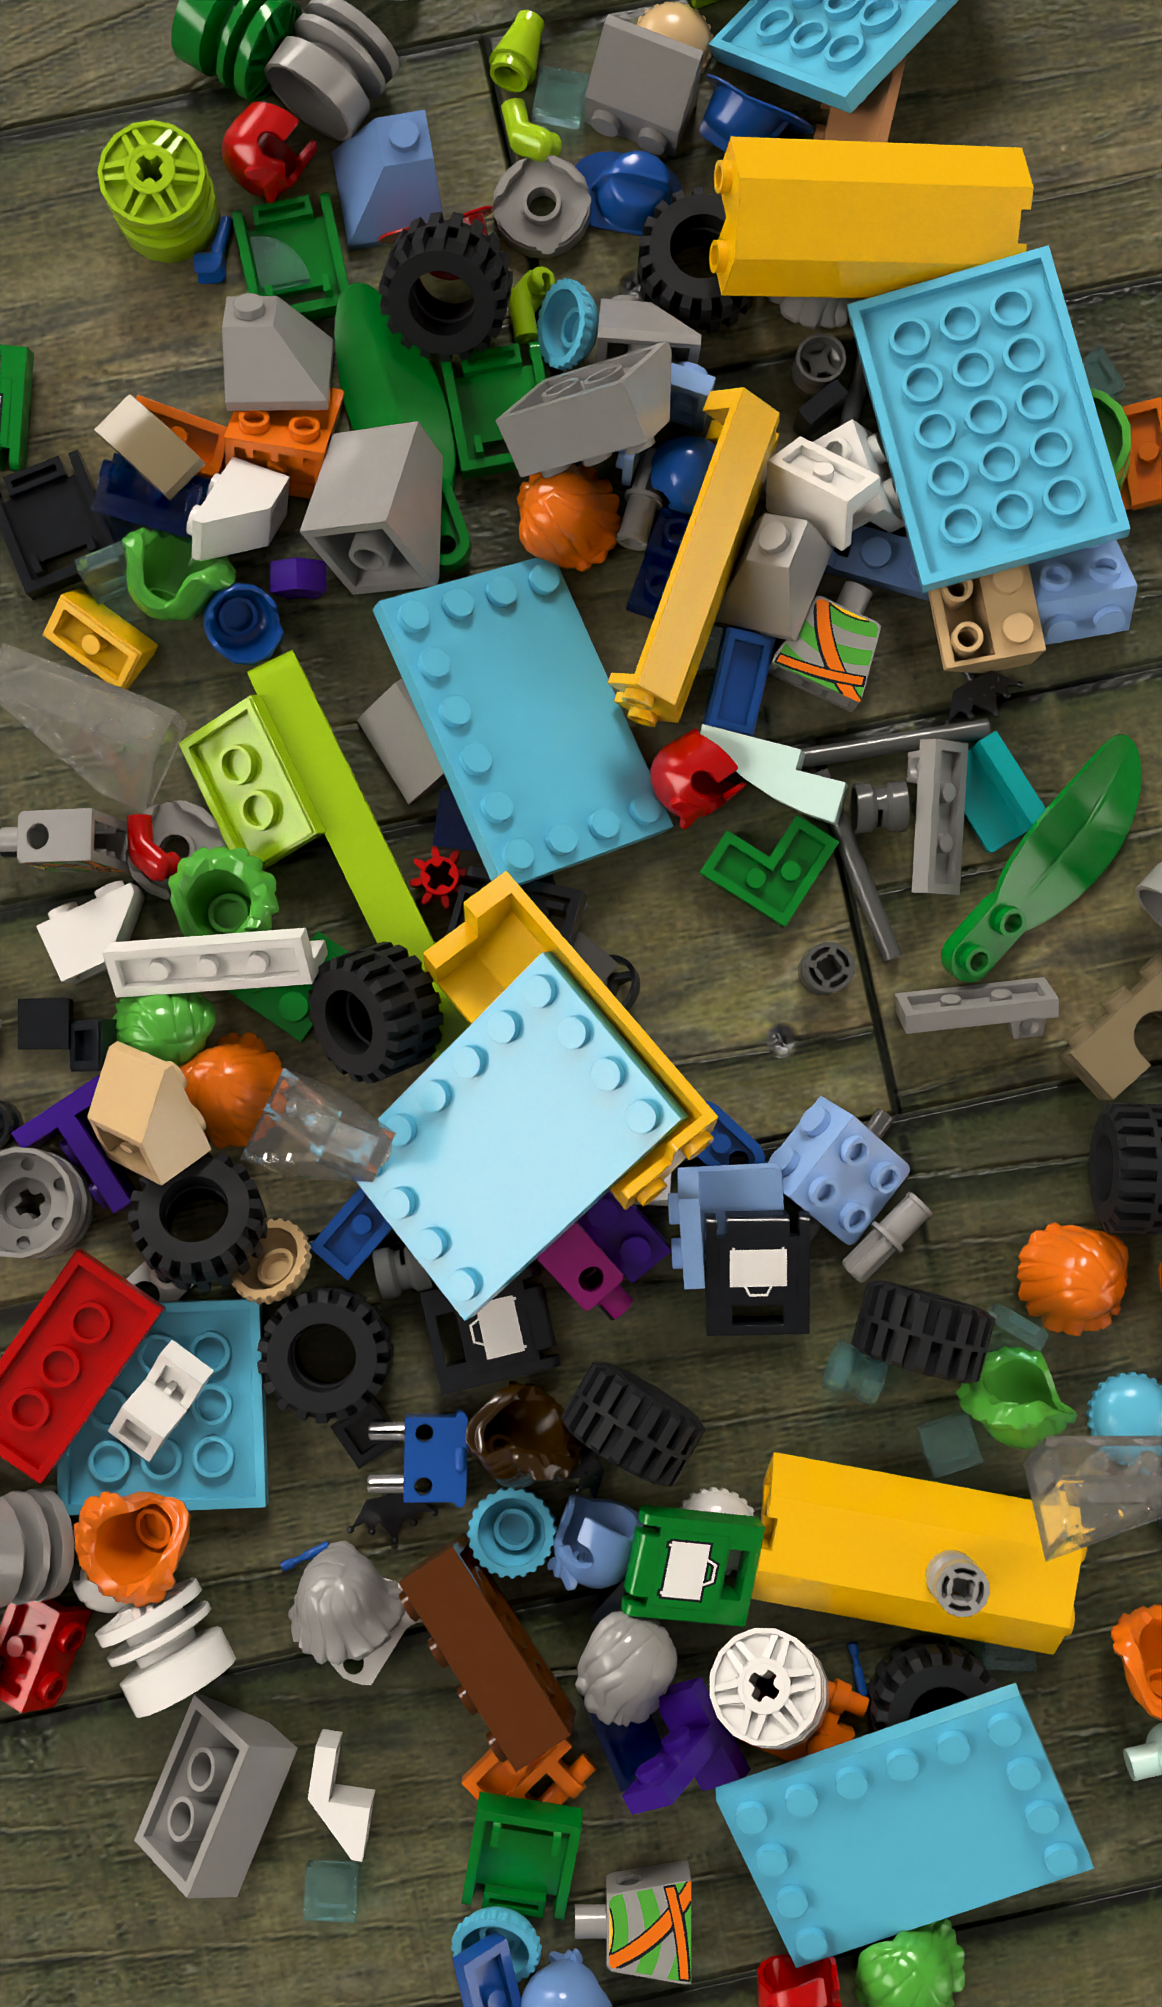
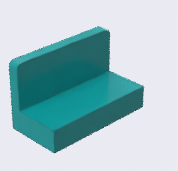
M997 731L981 739L968 750L964 811L965 820L984 850L991 854L1029 831L1046 809Z

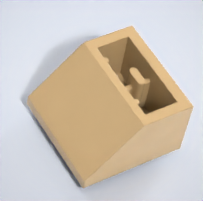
M1029 564L928 591L944 671L987 673L991 670L998 671L1032 664L1046 651Z
M119 1041L109 1046L87 1118L108 1159L162 1186L212 1150L203 1132L206 1129V1122L201 1113L190 1103L184 1090L187 1087V1080L175 1063L171 1061L166 1062Z

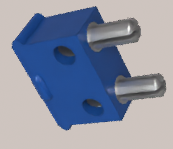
M459 1408L454 1414H405L404 1422H371L368 1430H404V1432L368 1433L371 1441L404 1440L403 1475H369L367 1483H403V1485H367L368 1492L403 1493V1503L454 1502L456 1507H463L466 1502L467 1446L465 1439L466 1426L468 1425V1417L464 1410ZM427 1424L431 1426L432 1433L430 1436L420 1438L416 1435V1429L420 1425ZM419 1478H428L431 1481L430 1487L426 1490L417 1489L415 1482Z

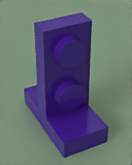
M98 1075L13 1131L12 1135L20 1147L38 1149L61 1133L65 1139L60 1141V1145L68 1159L77 1167L82 1164L90 1176L92 1182L88 1184V1188L96 1202L103 1209L110 1207L113 1213H119L132 1207L130 1198L133 1190H137L120 1164L106 1157L87 1118L100 1075Z
M610 1191L577 1220L631 1283L672 1252L668 1241L635 1204L625 1210Z
M701 1677L668 1686L666 1693L659 1696L660 1707L658 1710L670 1733L662 1739L661 1745L663 1748L658 1754L637 1768L635 1771L637 1778L622 1795L632 1815L672 1805L694 1777L701 1790L706 1791L742 1779L751 1770L733 1735L717 1718L710 1699V1693Z

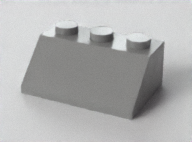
M665 341L544 379L497 418L496 423L520 477L541 472L544 478H548L565 471L575 462L582 461L583 465L588 467L606 460L615 451L624 449L627 455H632L651 447L655 443L654 436L670 421L672 350L669 342Z
M194 1694L134 1841L186 1898L237 1897L298 1748L271 1723L207 1696Z

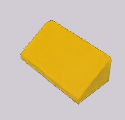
M75 589L61 594L42 634L120 693H125L158 648L156 642L83 589Z

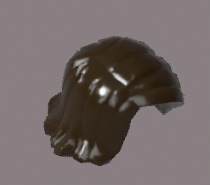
M510 1381L507 1387L497 1391L466 1426L465 1442L471 1455L477 1459L478 1463L496 1483H500V1485L505 1487L525 1488L546 1480L549 1482L554 1479L564 1481L581 1464L579 1451L582 1449V1442L563 1423L561 1416L565 1409L552 1396L544 1392L541 1386L532 1383L523 1385L516 1381Z

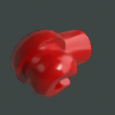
M128 815L126 817L131 863L154 881L163 882L165 878L169 879L170 876L176 874L181 858L175 852L165 853L162 848L154 843L152 815Z

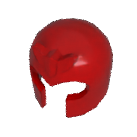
M252 102L225 132L221 144L222 159L233 181L251 195L265 198L267 203L271 204L276 197L287 192L298 180L318 150L317 142L310 140L300 154H295L284 141L299 123L298 118L272 103Z
M698 728L689 731L663 747L654 758L650 770V782L657 799L669 812L681 818L680 827L682 829H687L697 818L709 815L747 786L744 782L734 784L725 780L726 777L738 770V765L718 744L701 735Z
M790 1954L775 1955L761 1962L757 1969L758 2007H842L839 1997L840 1982L835 1957L831 1956L796 1968Z

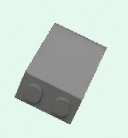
M419 421L332 435L300 533L352 595L425 588L438 584L443 455Z

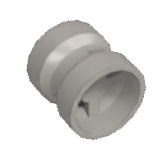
M945 1550L936 1554L929 1562L926 1569V1584L931 1594L949 1614L957 1617H970L980 1612L986 1605L990 1595L989 1582L985 1573L973 1560L960 1551Z

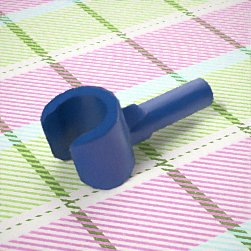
M224 215L221 218L214 243H212V252L194 253V271L198 273L199 284H219L226 279L224 255L233 226V219L229 216Z

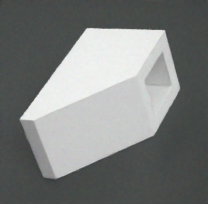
M232 457L222 474L215 473L212 477L207 491V498L201 506L196 504L190 512L186 531L187 534L192 536V558L205 561L269 546L287 515L290 476Z
M123 881L109 883L94 892L96 899L78 906L77 902L61 905L48 913L50 920L36 926L61 982L76 985L107 970L102 952L111 942L130 940L146 898L140 887L132 883L124 885Z

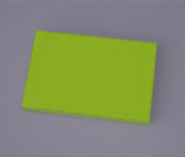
M250 695L178 743L211 814L216 820L228 849L232 850L241 847L248 850L249 856L261 858L264 862L262 871L326 833L261 695Z

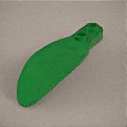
M352 283L340 294L337 302L334 329L341 389L344 391V403L353 431L419 421L443 455L440 547L447 542L456 545L452 553H440L439 571H456L468 562L472 553V542L453 491L457 468L456 442L449 409L442 388L430 361L419 356L421 349L415 345L410 350L401 344L403 336L401 332L392 334L387 327L390 315H382L379 304L382 295L378 294L379 291L365 283Z
M1117 734L1106 741L1051 802L1023 837L1003 868L995 891L980 901L944 943L941 952V962L949 974L968 983L982 979L1025 931L1043 924L1068 907L1096 881L1115 858L1132 825L1141 792L1139 751L1128 735Z

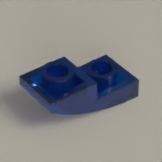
M664 507L661 508L648 542L642 565L628 599L627 611L654 620L690 516Z

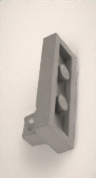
M920 739V750L908 753L906 781L918 784L912 893L960 895L968 759L967 743L942 739Z
M1039 977L895 993V1012L906 1034L1008 1023V1028L1013 1038L1019 1039L1043 1036L1046 1018L1059 1017V998L1046 978Z

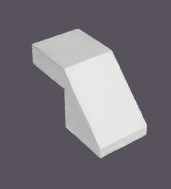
M171 1340L158 1356L146 1379L120 1408L108 1432L150 1462L198 1398L214 1370L174 1340Z
M322 1729L315 1748L308 1800L350 1859L362 1862L368 1842L375 1790L335 1784L343 1732Z

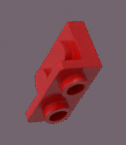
M54 1599L40 1602L31 1601L23 1605L10 1603L0 1625V1656L6 1659L0 1672V1700L20 1713L53 1708L66 1689L67 1676L76 1653L85 1640L86 1627L92 1610L84 1605L65 1607Z

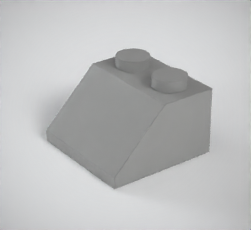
M608 14L604 22L585 94L584 123L590 124L594 130L608 137L618 135L636 142L648 153L655 155L664 153L676 158L697 106L704 51Z
M400 679L380 696L357 721L410 806L448 782L403 679Z

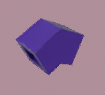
M298 557L270 561V593L287 600L298 598L316 600L327 592L325 561Z

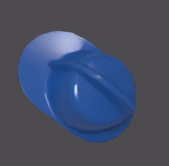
M711 74L706 76L708 83L714 90L700 124L699 132L702 138L724 153L731 136L777 138L785 128L805 134L814 133V127L804 119L781 108L750 97L717 76Z
M633 150L627 153L613 151L596 152L583 158L575 166L585 177L591 197V220L589 226L597 229L643 236V226L648 216L654 218L655 207L662 200L671 205L672 194L682 190L677 176L657 156L646 151Z

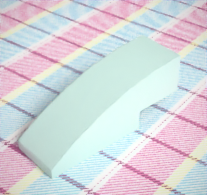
M702 724L700 734L718 744L738 765L736 772L749 783L776 801L806 816L838 826L849 788L845 782L801 771L805 758V753L801 749Z

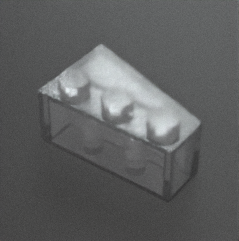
M284 1067L240 1160L291 1179L373 1182L379 1168L387 1162L391 1154L392 1141L396 1133L335 1087Z
M1044 1436L1023 1462L1045 1562L1162 1518V1436Z

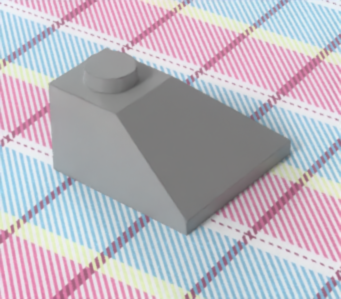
M247 293L240 296L227 297L222 324L226 410H328L334 357L333 338L278 296H260Z
M617 295L612 299H601L596 363L668 341L672 350L671 363L678 365L679 362L686 361L698 365L702 335L652 302H641L639 298L631 295Z
M764 513L748 527L714 625L736 628L796 642L832 554L833 547L809 520Z

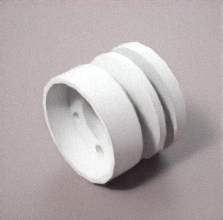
M194 1577L176 1583L172 1589L167 1590L166 1597L160 1603L150 1602L147 1606L136 1608L133 1603L126 1605L111 1621L95 1633L102 1648L126 1640L107 1657L110 1666L116 1667L135 1660L138 1664L120 1683L124 1695L137 1718L149 1716L185 1699L224 1673L236 1660L221 1627L216 1626L195 1632L193 1627L204 1619L210 1612L211 1607L204 1600L183 1608L202 1591L197 1579Z
M753 1628L734 1636L718 1652L710 1672V1699L717 1718L733 1736L763 1749L787 1750L806 1742L821 1727L829 1707V1681L821 1661L796 1637L776 1628ZM775 1674L776 1678L773 1685L779 1690L777 1697L772 1699L765 1696L759 1701L758 1698L761 1690L755 1685L757 1679L761 1676L769 1680Z

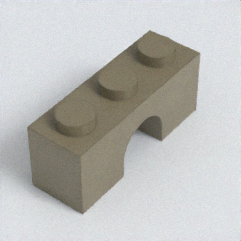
M1162 952L1155 955L1139 970L1143 978L1130 990L1126 986L1121 987L1102 1004L1106 1012L1093 1024L1089 1020L1084 1021L1065 1038L1069 1046L1058 1056L1099 1100H1114L1151 1066L1136 1048L1134 1030L1138 1021L1146 1014L1154 1015L1162 1021Z

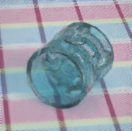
M838 1339L829 1356L822 1387L836 1393L844 1390L854 1393L858 1401L873 1406L883 1389L889 1364L866 1356L857 1351L851 1343Z

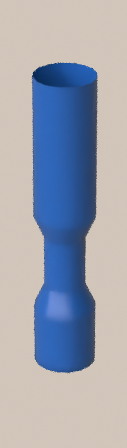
M323 1542L304 1551L302 1555L280 1562L283 1572L294 1568L296 1564L313 1559L328 1547L329 1542Z
M856 1641L849 1642L847 1645L853 1661V1674L857 1693L864 1696L868 1692L863 1669L860 1666L858 1643Z

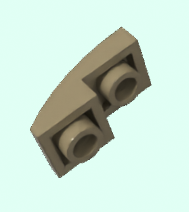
M130 394L94 429L107 445L128 461L147 482L169 500L186 486L205 465L204 461L185 442Z

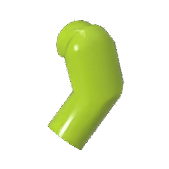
M512 98L506 100L501 105L509 144L514 153L525 158L529 157L530 160L536 162H545L547 160L546 156H560L562 151L560 136L556 132H549L544 127L530 123L523 99Z
M540 266L529 270L511 290L508 306L514 339L517 343H529L539 337L535 313L542 306L541 303L546 297V292L551 289L552 284H555L554 274L546 267Z

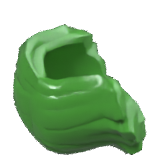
M143 526L138 530L130 532L122 539V546L126 549L127 591L136 606L151 618L163 622L174 620L192 621L206 608L215 592L227 589L235 583L236 570L228 556L205 561L193 559L192 538L185 533H173L169 529H154L150 531Z
M225 845L221 847L215 846L210 850L204 846L194 851L191 857L181 859L177 866V873L170 876L168 885L171 889L170 901L183 935L190 937L272 930V916L279 911L278 899L274 894L277 891L276 879L271 873L262 871L263 860L256 856H249L247 849L240 847L229 850Z
M199 992L121 997L120 1002L115 1004L118 1012L112 1018L117 1019V1041L142 1052L149 1053L166 1062L171 1061L177 1066H181L189 1062L199 1052L206 1050V1038L210 1035L216 1023V1009Z
M1003 1346L999 1350L987 1352L980 1381L961 1383L962 1386L956 1391L960 1399L959 1404L964 1412L981 1422L996 1441L1015 1449H1031L1041 1442L1046 1443L1054 1439L1056 1435L1061 1434L1067 1428L1068 1424H1074L1078 1416L1076 1411L1060 1401L1042 1352L1027 1350L1022 1347Z
M945 1918L909 1931H902L896 1935L893 1941L875 1943L863 1950L858 1957L854 1977L857 1985L855 1995L860 2004H865V2007H953L952 1993L962 1991L965 1985V1975L962 1968L965 1955L963 1947L957 1945L955 1930L951 1928V1922Z

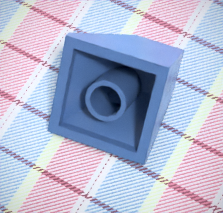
M425 110L375 118L356 132L351 139H347L332 151L349 251L387 245L378 242V238L381 235L410 227L411 222L419 217L425 223H428L431 213L442 212L443 214Z

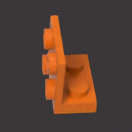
M330 388L328 410L233 411L224 434L226 466L232 457H236L290 476L288 495L311 499L344 403V391L342 389Z

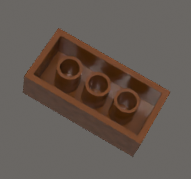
M463 1533L412 1567L399 1582L403 1589L399 1593V1598L410 1618L415 1622L421 1619L432 1637L428 1639V1645L437 1662L443 1668L450 1665L461 1683L456 1687L457 1692L466 1709L472 1715L479 1712L490 1731L486 1733V1739L495 1756L502 1763L509 1760L515 1772H517L571 1735L576 1709L497 1583L488 1572V1569L481 1567L480 1561L473 1557L474 1551L469 1547L470 1541L466 1534Z

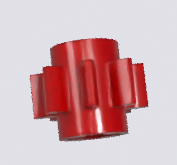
M432 846L433 858L426 862L416 858L413 860L417 868L421 870L420 878L412 879L409 881L411 888L419 889L424 887L427 892L422 897L421 902L424 906L430 905L435 898L441 900L444 908L448 911L451 907L450 898L459 893L462 879H467L465 877L467 868L458 870L456 865L461 856L458 850H455L449 858L441 856L436 846ZM446 867L450 868L448 874L453 884L450 887L441 884L436 890L432 889L434 882L429 876L433 870L442 873Z

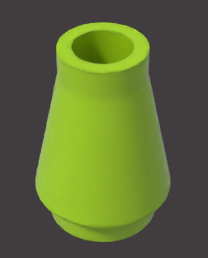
M521 10L518 12L514 23L489 57L492 80L499 87L510 92L525 90L527 85L531 84L536 78L540 41L545 24L543 19L533 11Z

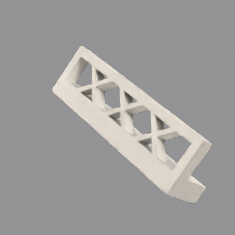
M306 928L111 942L103 950L102 955L115 996L119 998L313 984L319 972L318 967L324 962L328 951L325 940L309 941Z

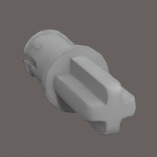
M649 448L641 454L633 486L627 489L624 495L627 506L616 541L621 546L631 550L643 551L647 549L648 538L656 511L661 510L664 504L663 499L660 497L662 491L654 489L651 484L652 458L657 448Z
M909 1191L906 1197L880 1223L874 1221L871 1224L873 1230L843 1259L842 1264L854 1279L861 1283L865 1282L895 1251L901 1253L904 1250L901 1245L933 1213L916 1195Z

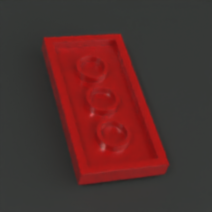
M82 1248L76 1250L0 1358V1456L39 1484L47 1480L166 1309L161 1303Z

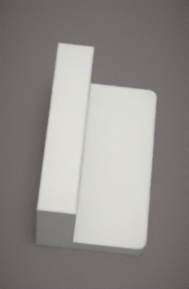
M800 436L767 460L766 509L774 515L809 520L830 545L843 551L851 545L853 513L879 494L881 476Z

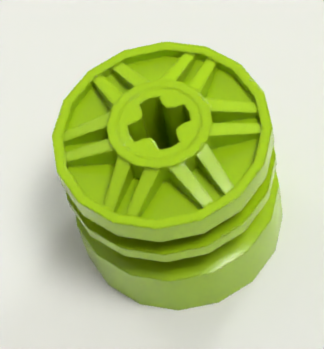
M156 120L132 123L113 135L101 153L97 173L101 193L130 246L147 259L164 263L188 260L194 256L195 252L203 251L217 233L221 211L218 195L209 176L203 155L191 136L174 124Z

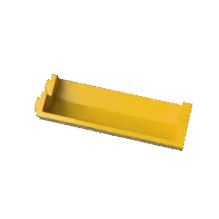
M731 136L724 158L717 161L714 170V189L717 194L722 196L726 219L719 239L713 240L710 247V269L712 273H717L722 296L871 298L1026 252L1027 244L1018 243L1021 211L1031 210L1034 187L1023 149L1017 147Z
M745 387L710 391L703 411L715 420L711 421L706 439L713 442L716 448L635 674L611 673L608 680L609 685L621 691L616 693L614 703L629 710L627 717L630 720L644 726L656 727L658 721L679 723L767 476V460L774 456L779 443V433L776 432L779 423V412Z
M505 871L463 902L465 922L423 952L425 971H429L434 982L471 1025L542 952L552 951L689 1116L610 1190L625 1210L637 1201L644 1207L667 1188L668 1185L663 1180L686 1157L688 1160L695 1158L713 1142L714 1137L710 1133L715 1127L718 1116L511 875Z
M773 1452L763 1480L761 1522L765 1526L751 1599L1051 1655L1055 1654L1064 1637L1072 1634L1075 1623L1074 1600L1080 1565L1085 1559L1088 1545L1086 1532L1080 1531L1079 1509ZM945 1550L960 1551L973 1560L985 1573L989 1582L990 1595L986 1605L980 1612L970 1617H957L949 1614L931 1594L926 1584V1569L936 1554Z

